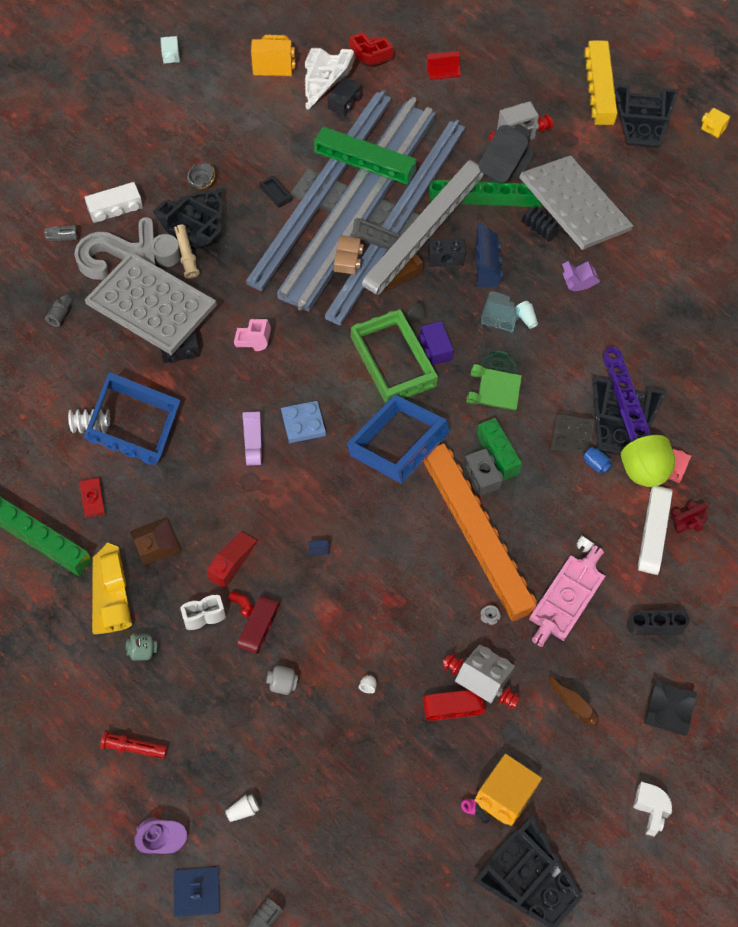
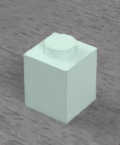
M177 36L161 37L163 63L180 62Z

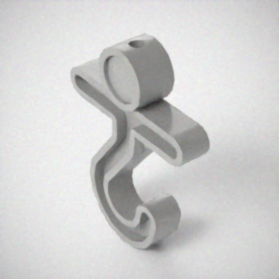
M146 217L139 221V243L127 242L109 232H96L82 238L77 244L74 253L78 268L84 276L97 280H104L109 275L106 262L92 258L98 252H107L121 260L130 252H133L156 266L157 264L161 267L174 266L181 257L177 239L169 234L155 237L153 222L150 218Z

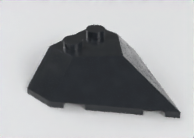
M223 187L217 188L215 192L207 193V191L183 196L177 201L165 200L153 210V214L166 232L176 238L174 228L178 225H185L189 243L194 248L210 244L221 234Z

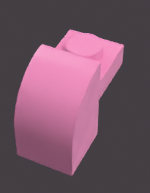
M250 319L248 328H237L234 345L236 347H253L255 351L264 350L268 345L271 333V326L268 320Z

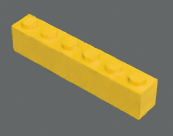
M589 41L588 48H585L584 56L587 58V81H590L588 92L591 93L590 105L593 106L591 118H594L595 125H614L617 109L608 41Z

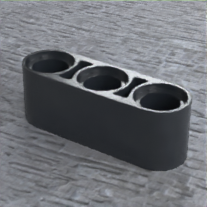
M681 610L635 611L627 623V628L633 635H679L685 631L690 618L686 612ZM654 620L660 621L662 625H657ZM674 620H679L682 625L676 624ZM634 621H640L642 626L636 625Z

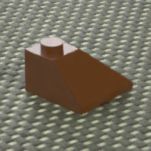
M167 517L130 531L143 566L181 552Z

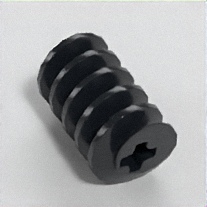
M534 206L523 215L521 222L525 223L526 226L530 227L531 230L535 231L542 238H546L547 242H550L559 231V223L557 221L553 223V217L548 219L549 215L547 213L542 216L543 210L540 209L537 212L538 206Z

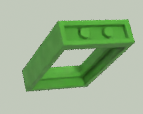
M401 309L391 311L380 317H374L367 322L358 323L351 327V339L385 404L394 395L405 399L437 387L438 376ZM397 324L425 375L388 388L362 336Z

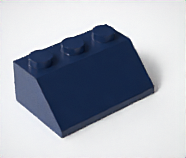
M478 223L475 242L477 287H498L499 280H503V270H500L499 267L502 266V255H499V252H501V241H498L497 233L484 224Z

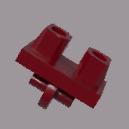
M692 501L686 506V512L683 513L680 509L672 511L671 519L675 523V531L678 534L693 528L697 532L702 531L704 528L703 523L707 520L706 509H708V505L705 503L699 505L697 502Z

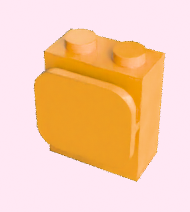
M265 35L262 39H252L253 75L292 76V69H295V59H292V57H295V48L291 46V40L287 36Z
M505 754L479 790L475 801L482 809L499 821L512 826L537 789L542 778Z

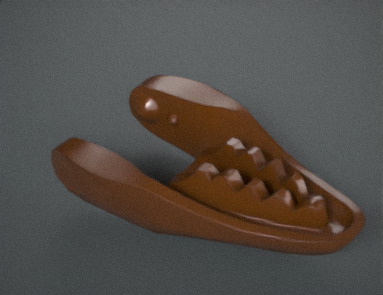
M550 675L549 683L552 689L559 695L572 714L589 726L597 725L599 719L589 704L569 688L567 684L565 685L563 681L555 680Z

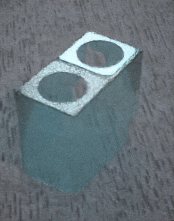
M490 291L482 312L481 323L514 333L519 320L518 314L520 309L514 307V302L509 301L510 296Z

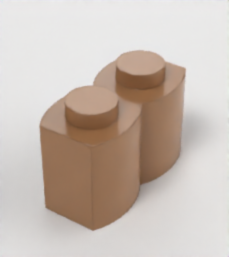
M339 236L334 260V272L355 275L356 269H360L361 259L358 257L362 255L364 244H361V238Z

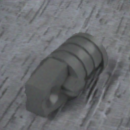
M73 224L45 228V238L47 241L78 240L77 226Z
M68 295L62 296L53 303L50 311L45 316L47 323L55 327L60 326L63 318L69 311L68 306L72 301Z
M267 898L247 927H271L283 910L271 899Z

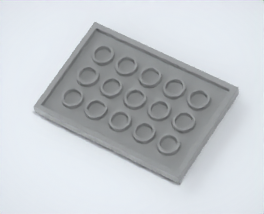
M571 155L521 172L519 178L582 250L629 232L633 228L632 223Z
M130 252L85 299L88 306L170 355L178 349L217 305L216 300L133 252Z

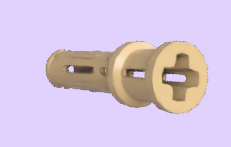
M178 225L174 230L182 255L180 261L184 266V277L194 278L200 274L195 263L196 257L192 254L185 225Z

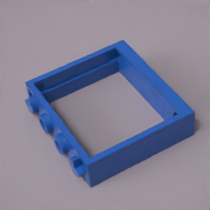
M109 372L83 438H86L91 443L104 445L109 450L120 451L128 457L141 459L146 464L156 465L162 454L180 400ZM108 389L169 412L155 452L93 429Z
M394 395L346 445L351 457L402 484L450 433L446 419ZM398 411H401L431 426V428L395 465L364 447Z

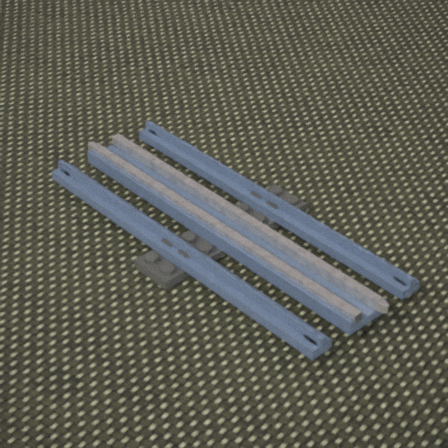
M384 90L381 93H375L347 135L360 140H366L391 103V97L386 96ZM411 98L408 102L404 103L377 145L411 157L433 124L435 112L428 107L424 111L415 108L416 98ZM456 119L455 122H449L396 205L383 200L395 182L392 179L360 169L348 186L339 182L338 179L349 164L330 158L320 174L307 169L291 192V196L301 200V202L247 278V285L263 291L317 210L320 208L331 213L277 292L278 299L298 307V310L303 309L310 312L335 273L334 260L339 236L354 237L352 236L354 219L360 218L402 235L418 218L419 215L414 213V210L465 132V127L459 125L460 120ZM370 244L361 258L360 269H356L355 275H350L326 312V320L340 326L343 324L365 289L362 286L365 276L386 254L387 249Z

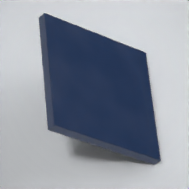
M218 867L174 871V917L220 914Z

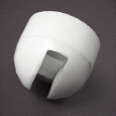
M582 535L577 542L578 549L581 546L585 547L582 552L590 551L595 545Z
M371 675L364 676L360 681L359 689L365 693H374L377 686L376 679Z

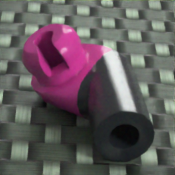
M465 799L461 802L462 810L469 814L478 815L483 824L488 823L492 819L491 815L482 809L474 799Z

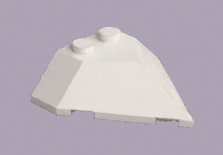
M311 48L305 62V68H307V75H305L306 96L308 97V102L306 103L307 110L349 74L355 59L353 50L341 49L339 55H329L321 48Z

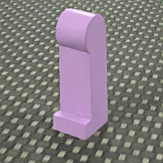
M242 412L246 465H261L260 412Z

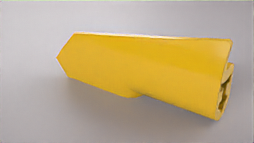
M108 542L93 556V634L116 632L132 626L125 592L126 580L118 546Z

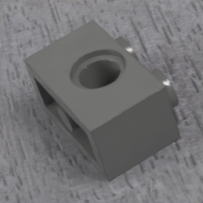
M487 449L465 456L464 466L479 496L501 488L503 475L500 470L496 469L494 457L492 454L489 455Z

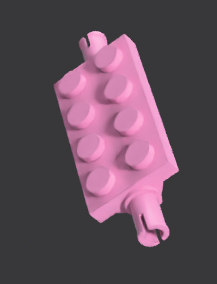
M593 546L587 557L582 560L570 556L531 614L529 620L540 626L532 638L535 644L539 640L538 646L543 647L551 633L564 641L605 578V575L599 573L596 569V563L604 554L601 548L596 553L598 547Z

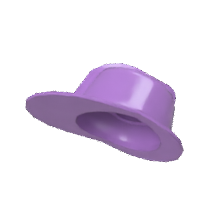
M152 817L144 820L140 826H137L135 845L142 853H173L184 845L187 839V832L179 822Z

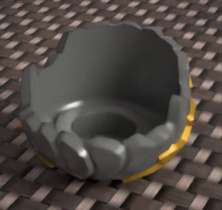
M207 162L200 165L194 164L187 174L189 184L197 189L210 187L215 178L214 168L211 164H207Z

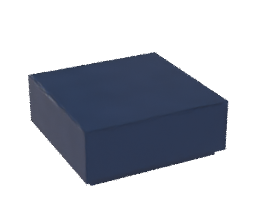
M328 540L308 542L309 556L329 555Z

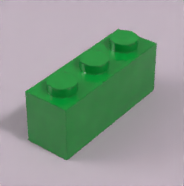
M496 418L478 424L477 438L483 448L487 449L489 455H493L495 467L501 471L503 481L519 475L522 462Z

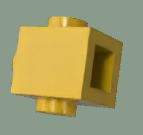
M713 108L703 116L701 129L719 138L727 128L730 116Z

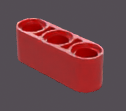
M470 690L423 697L425 719L428 721L477 716L486 712L484 699Z

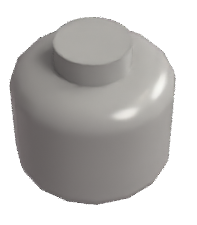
M277 665L272 671H268L266 683L269 684L271 692L288 695L291 691H295L298 675L295 674L294 669Z

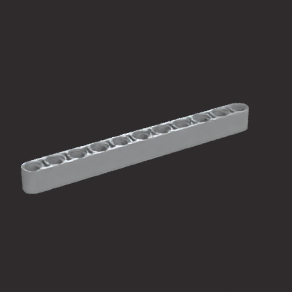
M472 160L467 161L365 276L362 282L364 288L376 295L382 293L481 180L484 173L480 171L479 164Z

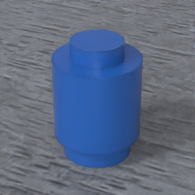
M591 447L583 456V459L586 460L585 463L598 474H605L612 467V464H610L612 459L598 448Z

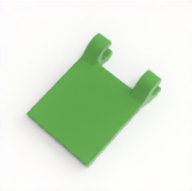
M473 364L470 376L481 377L479 394L469 392L466 403L483 404L516 411L521 375L486 369L480 365Z

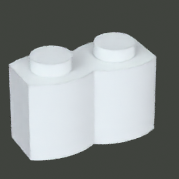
M220 595L207 596L201 601H190L180 607L187 630L201 628L206 623L215 624L226 618Z

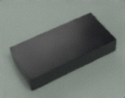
M274 176L259 183L260 188L278 208L293 201L290 193Z

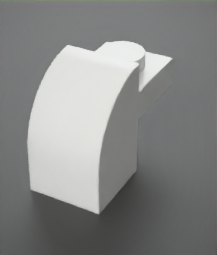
M644 782L639 784L633 808L650 813L646 834L655 836L659 831H662L664 818H668L672 813L671 801L668 795L659 787Z

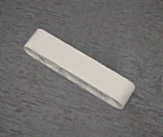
M660 486L651 488L638 561V571L655 575L659 573L672 489Z

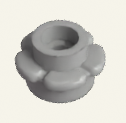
M489 605L481 610V620L484 623L494 625L500 619V612L495 606Z

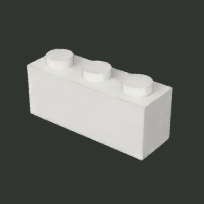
M134 182L85 196L86 205L93 223L143 208Z

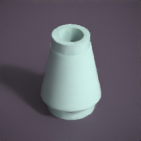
M524 301L516 306V313L529 329L538 325L533 305L529 301Z

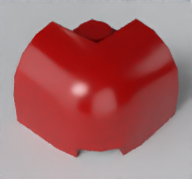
M364 32L349 37L350 49L354 51V55L363 64L374 66L392 59L393 47L386 37L379 39L377 36L368 39Z

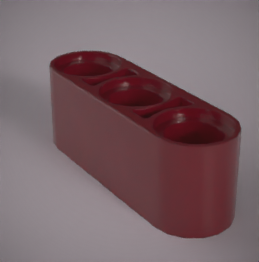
M263 595L259 596L241 633L237 645L238 648L256 655L259 653L278 613L279 601Z

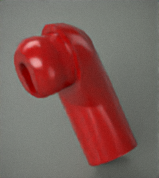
M232 591L229 595V600L242 606L240 611L242 616L250 617L254 607L248 597Z

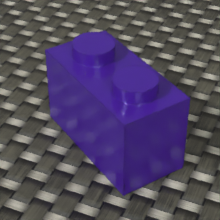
M442 321L421 326L418 339L420 344L424 345V353L430 360L431 365L452 361L454 350Z

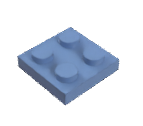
M318 401L281 408L289 443L326 436Z

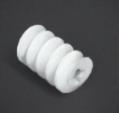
M71 409L69 410L68 421L72 433H77L78 430L80 433L85 432L94 409H92L90 415H88L87 409H84L83 415L80 414L79 409L76 410L75 415H73ZM100 409L93 429L102 430L103 433H107L110 425V412L107 409L106 414H103L102 409Z

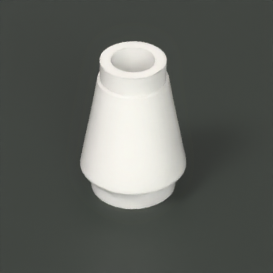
M251 794L243 796L225 812L229 821L233 822L256 815L255 812L260 809L256 799Z

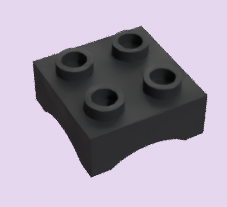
M656 680L652 687L644 724L686 736L690 729L692 712L698 692L679 689Z

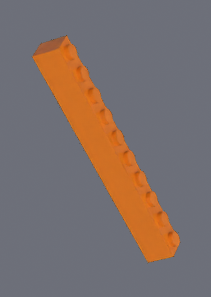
M445 444L437 446L423 462L511 621L514 622L532 614L537 602L534 595L528 592L525 579L519 576L514 560H510L507 555L508 550L505 544H501L496 528H492L490 525L488 514L486 511H482L480 500L476 495H473L471 485L468 480L464 479L460 465H456L452 451L447 449Z

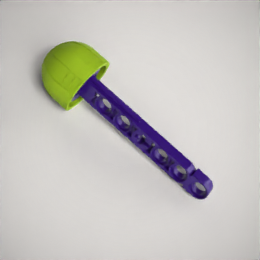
M609 347L604 353L603 360L605 366L609 367L608 374L631 441L621 452L623 465L626 473L635 483L646 487L659 486L666 482L674 471V452L667 437L651 434L629 372L624 364L622 353L616 347ZM609 353H612V354H614L617 358H616V359H612V358L609 357L608 354H609ZM618 368L622 373L618 374L613 369ZM619 383L625 384L627 389L621 388ZM629 414H635L638 419H632ZM635 429L641 430L644 435H638Z

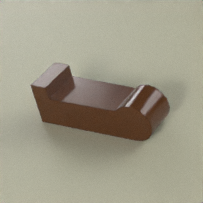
M417 254L410 259L382 292L391 290L422 273L423 261Z

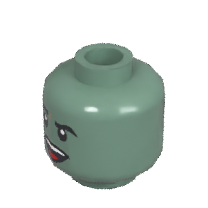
M149 633L132 634L130 639L126 640V655L130 656L133 661L150 660L153 653L157 652V642L152 639Z

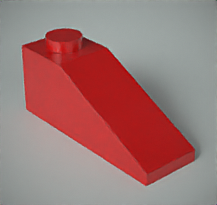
M240 532L217 554L208 567L207 574L209 580L226 589L258 541Z

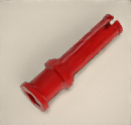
M108 730L104 731L100 745L102 750L109 748L118 750V753L128 751L165 759L168 748L167 745L131 739L127 734H112Z

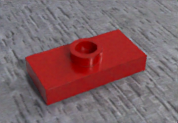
M99 478L79 481L85 518L105 515Z

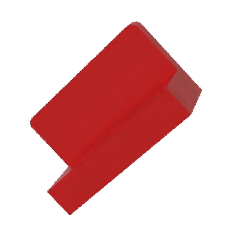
M459 51L427 54L426 67L429 80L461 77Z

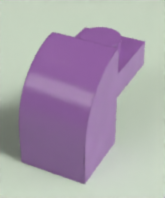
M569 261L562 264L564 268L563 276L571 291L585 290L600 282L595 268L588 261L576 268Z

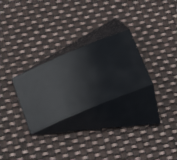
M614 84L613 87L626 145L660 147L679 89L663 88L661 95L630 93V85Z
M593 376L598 449L602 452L621 455L622 450L631 441L620 412L613 386H611V380ZM649 387L647 392L636 390L635 392L650 429L667 391ZM629 414L632 419H638L635 414ZM635 429L638 435H644L641 430Z
M533 815L507 837L483 864L473 882L546 927H558L583 897L567 870H564L559 857L551 849L546 836L540 831Z

